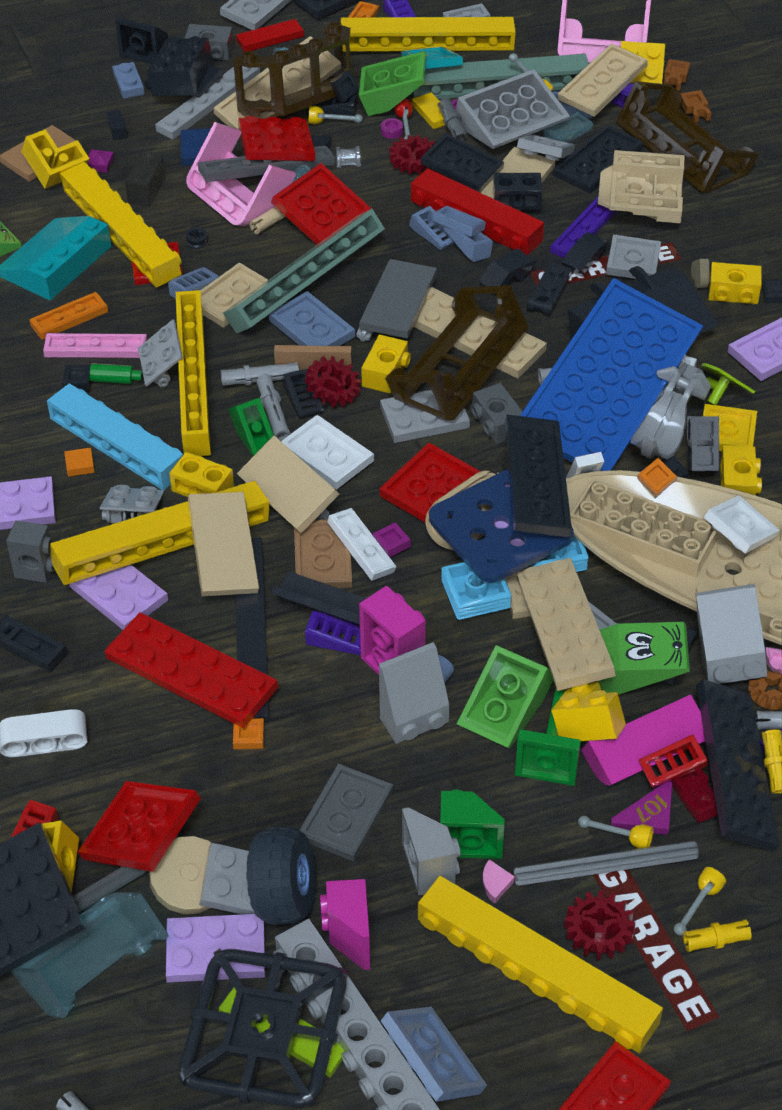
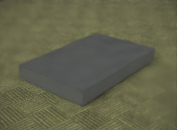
M338 764L300 831L306 834L311 845L354 862L391 796L393 784Z

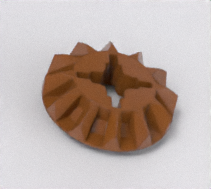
M778 669L774 672L767 670V677L750 680L748 690L756 704L771 710L782 709V674L779 673ZM768 685L771 687L774 685H779L778 690L772 689L771 691H767Z

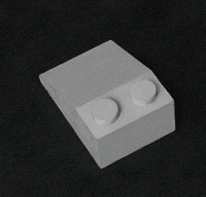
M755 584L695 593L702 666L706 679L722 684L767 677L766 653Z
M434 642L379 664L380 719L396 744L404 740H412L421 733L431 729H438L449 722V701Z

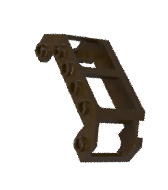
M331 22L324 28L326 37L311 39L306 44L293 45L289 50H279L274 55L268 57L257 55L254 51H246L241 56L233 58L237 111L253 117H259L263 112L272 111L276 113V116H285L337 97L330 82L346 70H350L353 76L350 56L351 28L341 25L340 22ZM342 45L346 46L347 69L344 67L343 64ZM334 48L335 58L341 62V69L331 75L329 80L321 82L319 55ZM309 57L311 86L284 96L283 67ZM242 66L247 68L267 67L269 69L271 101L268 102L263 99L249 101L245 99Z

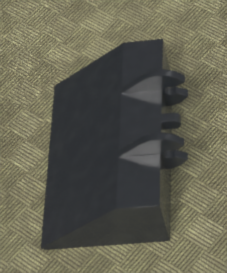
M640 266L630 268L629 272L637 280L630 282L628 286L703 325L700 334L719 326V323L685 274L673 267H669L648 276L646 271ZM595 282L590 285L591 290L597 294V297L568 309L571 340L606 290L602 283Z

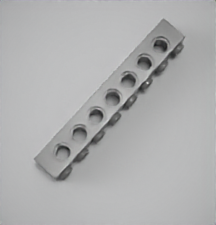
M310 919L275 937L276 951L273 952L274 955L277 952L286 953L287 957L329 963L338 968L342 967ZM289 971L291 974L290 981L297 993L323 977ZM347 975L346 992L341 1009L347 1011V1013L339 1017L336 1029L338 1034L337 1043L345 1051L341 1054L344 1065L349 1072L355 1071L360 1078L359 1086L367 1099H374L378 1105L377 1110H439ZM333 987L307 1003L315 1020L320 1018L323 1024ZM356 1035L364 1037L361 1041H353L350 1038ZM374 1061L383 1064L377 1068L368 1066L369 1063ZM390 1088H397L401 1091L396 1095L386 1093Z

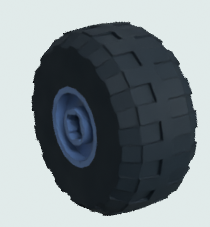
M296 827L265 828L255 835L249 847L246 871L248 896L255 915L267 924L299 923L308 916L312 909L316 888L314 854L306 834Z

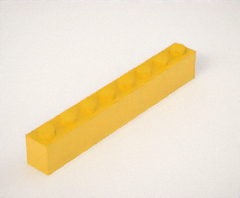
M513 17L341 18V25L351 28L350 51H404L433 47H444L450 51L514 50L516 31ZM342 45L343 51H346V46Z
M82 162L60 172L64 192L87 216L108 224L110 240L131 262L135 263L137 268L146 275L147 279L156 288L181 276L179 266L181 259L178 253L172 251L166 241L160 239L151 226L148 227L144 223L143 218L133 212L129 203H124L121 200L118 192L113 191L105 179L102 180L98 176L94 168L91 169L85 162Z
M201 290L176 292L177 333L183 357L178 361L184 453L188 452L196 456L211 455Z
M256 481L215 492H244L249 527L268 521L269 500ZM188 501L50 543L51 563L63 585L194 545Z
M439 876L418 902V920H420L424 927L431 931L436 930L455 946H463L473 952L481 962L491 963L501 969L503 974L509 979L519 980L529 986L534 994L540 997H547L557 1003L564 1012L575 1014L585 1020L593 1030L603 1031L626 1049H633L640 1054L659 1026L663 1007L444 877Z

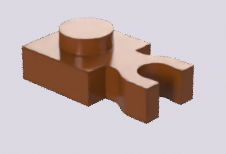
M669 59L665 69L664 84L676 85V89L680 91L682 82L686 83L691 62Z
M701 90L681 93V106L686 114H693V121L697 123L699 116L704 117L706 121H710L711 111L708 109V101Z

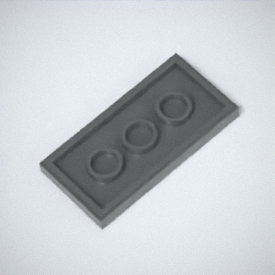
M390 259L359 322L360 329L408 338L435 280L437 268Z

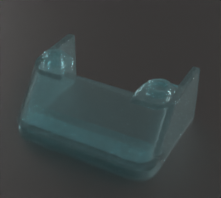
M115 892L107 895L80 915L86 928L85 930L11 970L19 984L47 1015L58 1018L66 1017L68 1015L67 1012L74 1007L72 1001L76 998L75 992L123 955L134 953L136 956H139L151 948V941L153 939L165 940L169 937L141 893Z

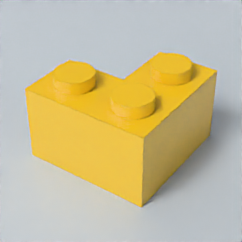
M46 129L25 137L21 150L45 189L62 182L60 172L82 162L88 165L89 157L78 140L57 148Z
M599 681L568 688L552 709L558 736L579 739L581 741L617 739L626 726L618 693H606L601 690Z

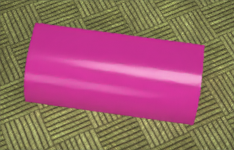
M689 695L627 723L617 739L590 740L581 751L597 778L605 785L610 786L642 771L643 769L638 759L694 734L699 744L704 742L705 735L701 712L692 696ZM656 762L650 763L651 766L656 764Z

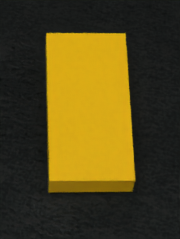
M431 92L413 98L412 106L433 129L445 125L443 115L437 106L440 101Z

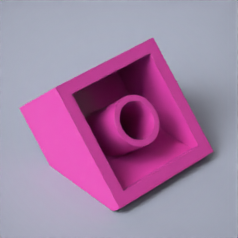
M365 879L326 881L327 894L320 895L322 931H329V941L332 946L363 970H370Z

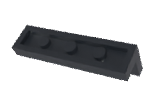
M287 571L282 587L274 585L272 594L282 600L325 613L360 627L359 603L367 599L365 597Z

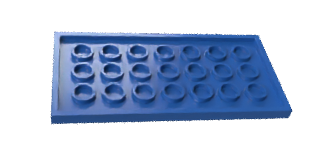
M613 278L520 416L559 421L563 458L573 463L575 457L601 452L604 463L600 471H612L629 445L631 438L639 429L669 382L659 378L657 371L672 366L678 368L699 336L703 325Z

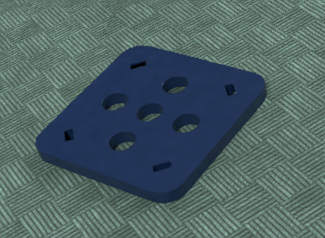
M504 470L435 504L429 510V522L477 577L487 583L498 582L572 543L574 536L573 528L570 537L514 531L510 487L505 486V483L510 484L509 470ZM482 504L490 505L492 509L488 511H482L478 508V506ZM503 521L508 526L506 528H497L494 524L495 522ZM475 533H481L485 536V538L482 540H475L471 537V535ZM521 539L525 544L514 546L510 541Z

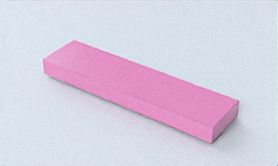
M47 333L43 352L44 357L140 358L138 348L147 341V334Z

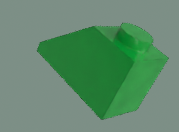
M260 398L228 408L238 436L251 455L254 456L274 436Z

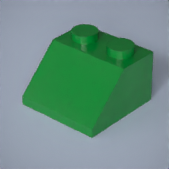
M457 789L441 791L440 823L448 827L451 839L456 838L458 841L460 857L457 858L502 859L504 818L474 792Z

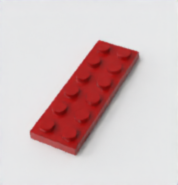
M141 612L135 616L104 651L107 659L242 728L247 726L279 687L276 679Z

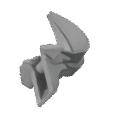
M685 362L679 369L672 366L657 371L658 377L669 381V384L664 394L654 403L647 417L631 438L630 443L640 448L641 455L652 459L654 456L665 459L674 456L684 436L687 403L692 395L705 400L711 385L703 374V370ZM676 387L684 389V394L681 395L675 392Z

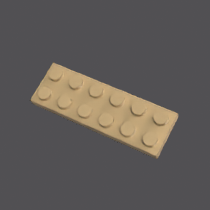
M310 36L300 44L309 43V40L313 38ZM328 51L322 52L319 55L320 81L323 82L341 69V62ZM309 57L283 67L284 96L311 86ZM268 68L244 85L246 100L257 101L263 99L268 102L271 101ZM236 91L214 107V114L227 126L238 129V118L249 116L237 111ZM272 111L261 113V116L256 118H269L277 116L276 113Z
M431 287L413 327L437 338L456 316L452 309L454 298ZM480 315L477 316L453 347L472 356L498 322ZM524 332L496 368L519 378L546 351L547 343Z
M571 557L516 572L518 583L557 691L614 677V665Z

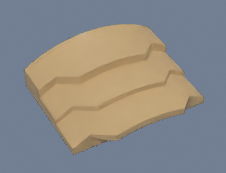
M614 150L613 165L604 169L600 175L598 204L609 208V210L629 211L633 215L648 216L659 222L681 223L683 203L681 195L685 155Z

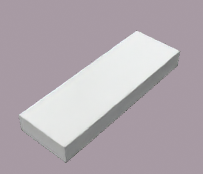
M352 508L329 515L327 523L371 581L394 573L396 565Z

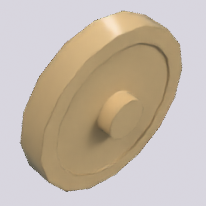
M195 836L178 837L173 840L153 872L149 871L150 888L156 899L167 909L181 914H197L210 909V907L199 905L210 841Z

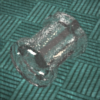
M356 146L355 149L336 147L337 168H341L342 165H356V167H360L359 146Z

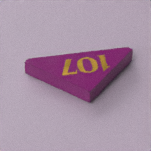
M672 781L662 784L611 819V826L631 830L637 825L645 824L654 827L653 833L668 835Z

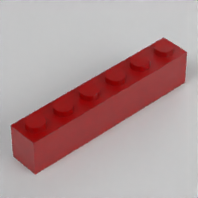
M427 168L411 182V202L424 208L431 206L435 212L445 206H449L486 222L485 230L481 231V233L513 250L518 248L526 255H529L543 241L544 222Z

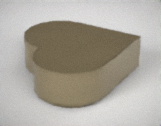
M708 259L693 261L691 265V276L696 288H707L709 285Z

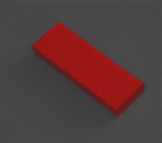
M293 19L236 34V41L244 52L253 51L304 37V30L297 20Z

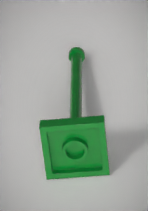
M555 689L546 734L519 730L515 776L575 786L581 740L558 736L552 714L553 707L567 689L559 691Z

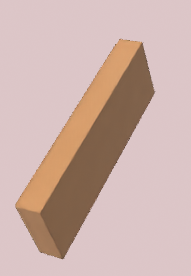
M275 345L274 347L275 365L297 362L299 370L309 368L314 360L320 362L322 356L327 361H330L331 356H334L337 362L344 359V365L352 364L351 346Z

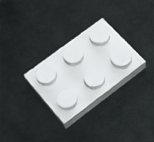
M318 415L281 441L335 489L341 487L374 461V454Z

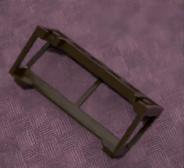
M635 81L616 122L638 140L643 141L644 145L654 153L685 155L683 177L702 193H709L749 174L759 155L750 147H742L739 150L728 149L679 110L682 96L672 85ZM647 90H662L656 104L649 108L651 103L647 98ZM658 111L692 140L683 144L647 114ZM699 144L705 150L702 151L699 157L689 147ZM723 165L735 173V175L713 185Z
M511 285L461 288L452 301V309L456 316L411 370L405 374L401 368H394L385 378L395 400L441 419L455 420L473 397V392L479 390L528 328ZM496 293L498 299L495 310L496 315L481 310L473 294ZM480 315L498 322L467 361L447 354L477 316ZM442 359L463 366L455 376H453V373L442 374L441 370H433ZM423 382H427L441 411L409 398Z

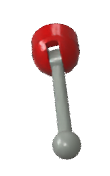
M403 99L394 108L396 115L399 118H403L406 135L404 139H407V135H410L407 118L412 115L413 107L410 100Z

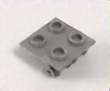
M171 320L138 348L145 386L150 385L152 382L157 383L160 387L167 386L170 381V375L167 370L183 358L175 320Z
M128 485L111 487L100 506V509L103 510L102 520H107L108 523H118L129 519V511H131V518L137 517V513L140 516L154 512L164 494V490H157L152 486L142 487L141 489L130 488Z

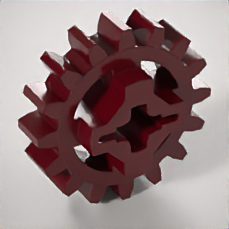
M407 135V139L400 137L399 142L393 141V147L389 148L390 163H393L394 169L400 167V172L408 170L409 174L413 172L421 174V170L428 168L420 163L421 157L435 144V141L428 142V137L420 139V135H416V137Z
M322 356L320 362L314 360L312 365L309 366L304 382L309 384L307 391H314L313 398L317 399L320 397L323 405L328 401L332 407H335L336 403L345 407L347 402L351 404L354 398H357L362 381L357 379L359 372L351 371L352 364L346 366L344 365V359L337 362L334 356H331L330 361H327Z
M599 890L597 897H593L590 892H586L584 901L576 897L574 906H568L567 917H565L564 928H567L566 938L574 939L573 948L575 950L581 946L584 948L583 956L587 957L590 952H595L596 959L600 960L602 953H607L611 959L614 958L615 949L623 953L625 952L626 944L632 943L636 923L632 921L633 911H625L627 903L625 900L619 903L615 902L616 894L612 893L609 898H605L602 890Z

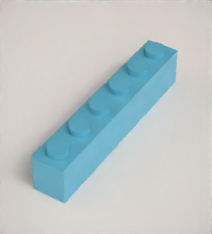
M70 383L47 400L51 420L161 490H165L171 485L169 473L183 456L180 450L172 448L158 436L151 435L140 425L132 423L121 413L111 410L103 402L95 400L87 395L84 390L78 389Z

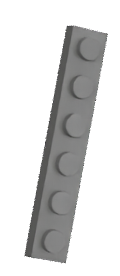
M242 66L244 85L260 74V68ZM234 67L227 71L200 98L192 97L156 123V131L171 139H175L181 134V130H187L211 112L215 106L236 91Z

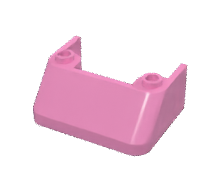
M562 0L558 40L559 55L586 54L588 63H591L611 43L621 47V41L582 38L583 29L581 23L576 19L567 18L568 0ZM651 0L646 1L644 24L631 25L626 31L625 41L647 42Z
M214 122L187 175L186 183L190 190L229 222L244 227L251 220L275 207L271 203L272 197L293 182L296 173L269 165L254 193L237 179L206 182L198 171V163L237 157L232 153V150L242 133L238 129Z

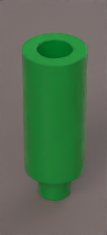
M92 363L90 367L91 382L133 384V380L142 381L143 372L141 370H134L133 366Z

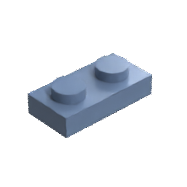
M134 62L112 66L114 77L123 98L144 95V87Z

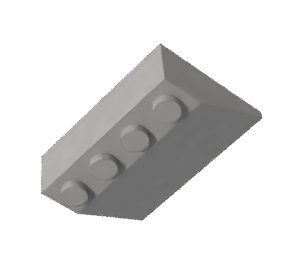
M535 69L458 97L456 113H459L461 116L464 130L492 149L564 122L570 118V115Z

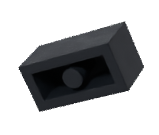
M121 111L107 112L108 125L113 141L126 139V126Z

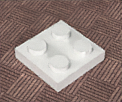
M740 495L709 509L704 517L712 524L715 530L721 532L737 549L742 550L744 553L774 539L780 531Z

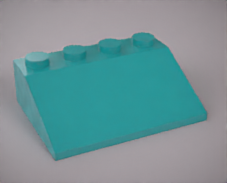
M91 216L55 218L0 265V277L51 301L111 248L109 226Z

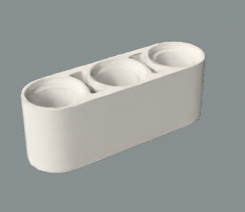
M76 709L9 717L0 722V752L7 757L82 748L87 743L86 715Z

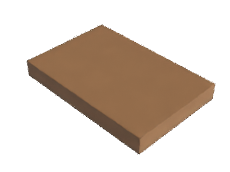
M53 125L46 128L57 148L76 141ZM23 141L1 154L0 162L30 182L37 178L21 152L24 144Z
M314 520L302 533L294 527L296 574L336 588H351V553L327 523V520Z

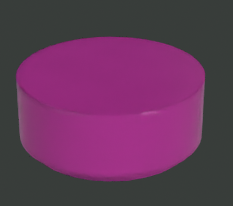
M395 118L384 120L381 123L382 136L388 139L399 138L403 134V123Z

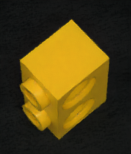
M188 452L184 453L169 473L171 490L186 497L189 494L215 493L234 487L233 470L231 468Z

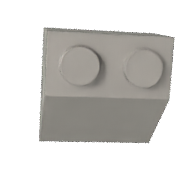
M410 808L402 809V844L418 896L425 894L439 876L455 884V874L460 873L457 857H460V848L457 839H451L447 826Z

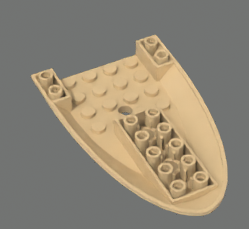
M594 471L578 474L566 479L574 536L599 558L644 586L697 611L695 593L755 584L763 638L782 645V504L734 489L677 477L674 483L655 497L637 478L640 473L637 471ZM738 495L780 530L774 539L747 553L737 549L726 536L715 530L712 524L704 518L709 509ZM732 569L736 570L739 573L736 575H731L727 573L726 570Z

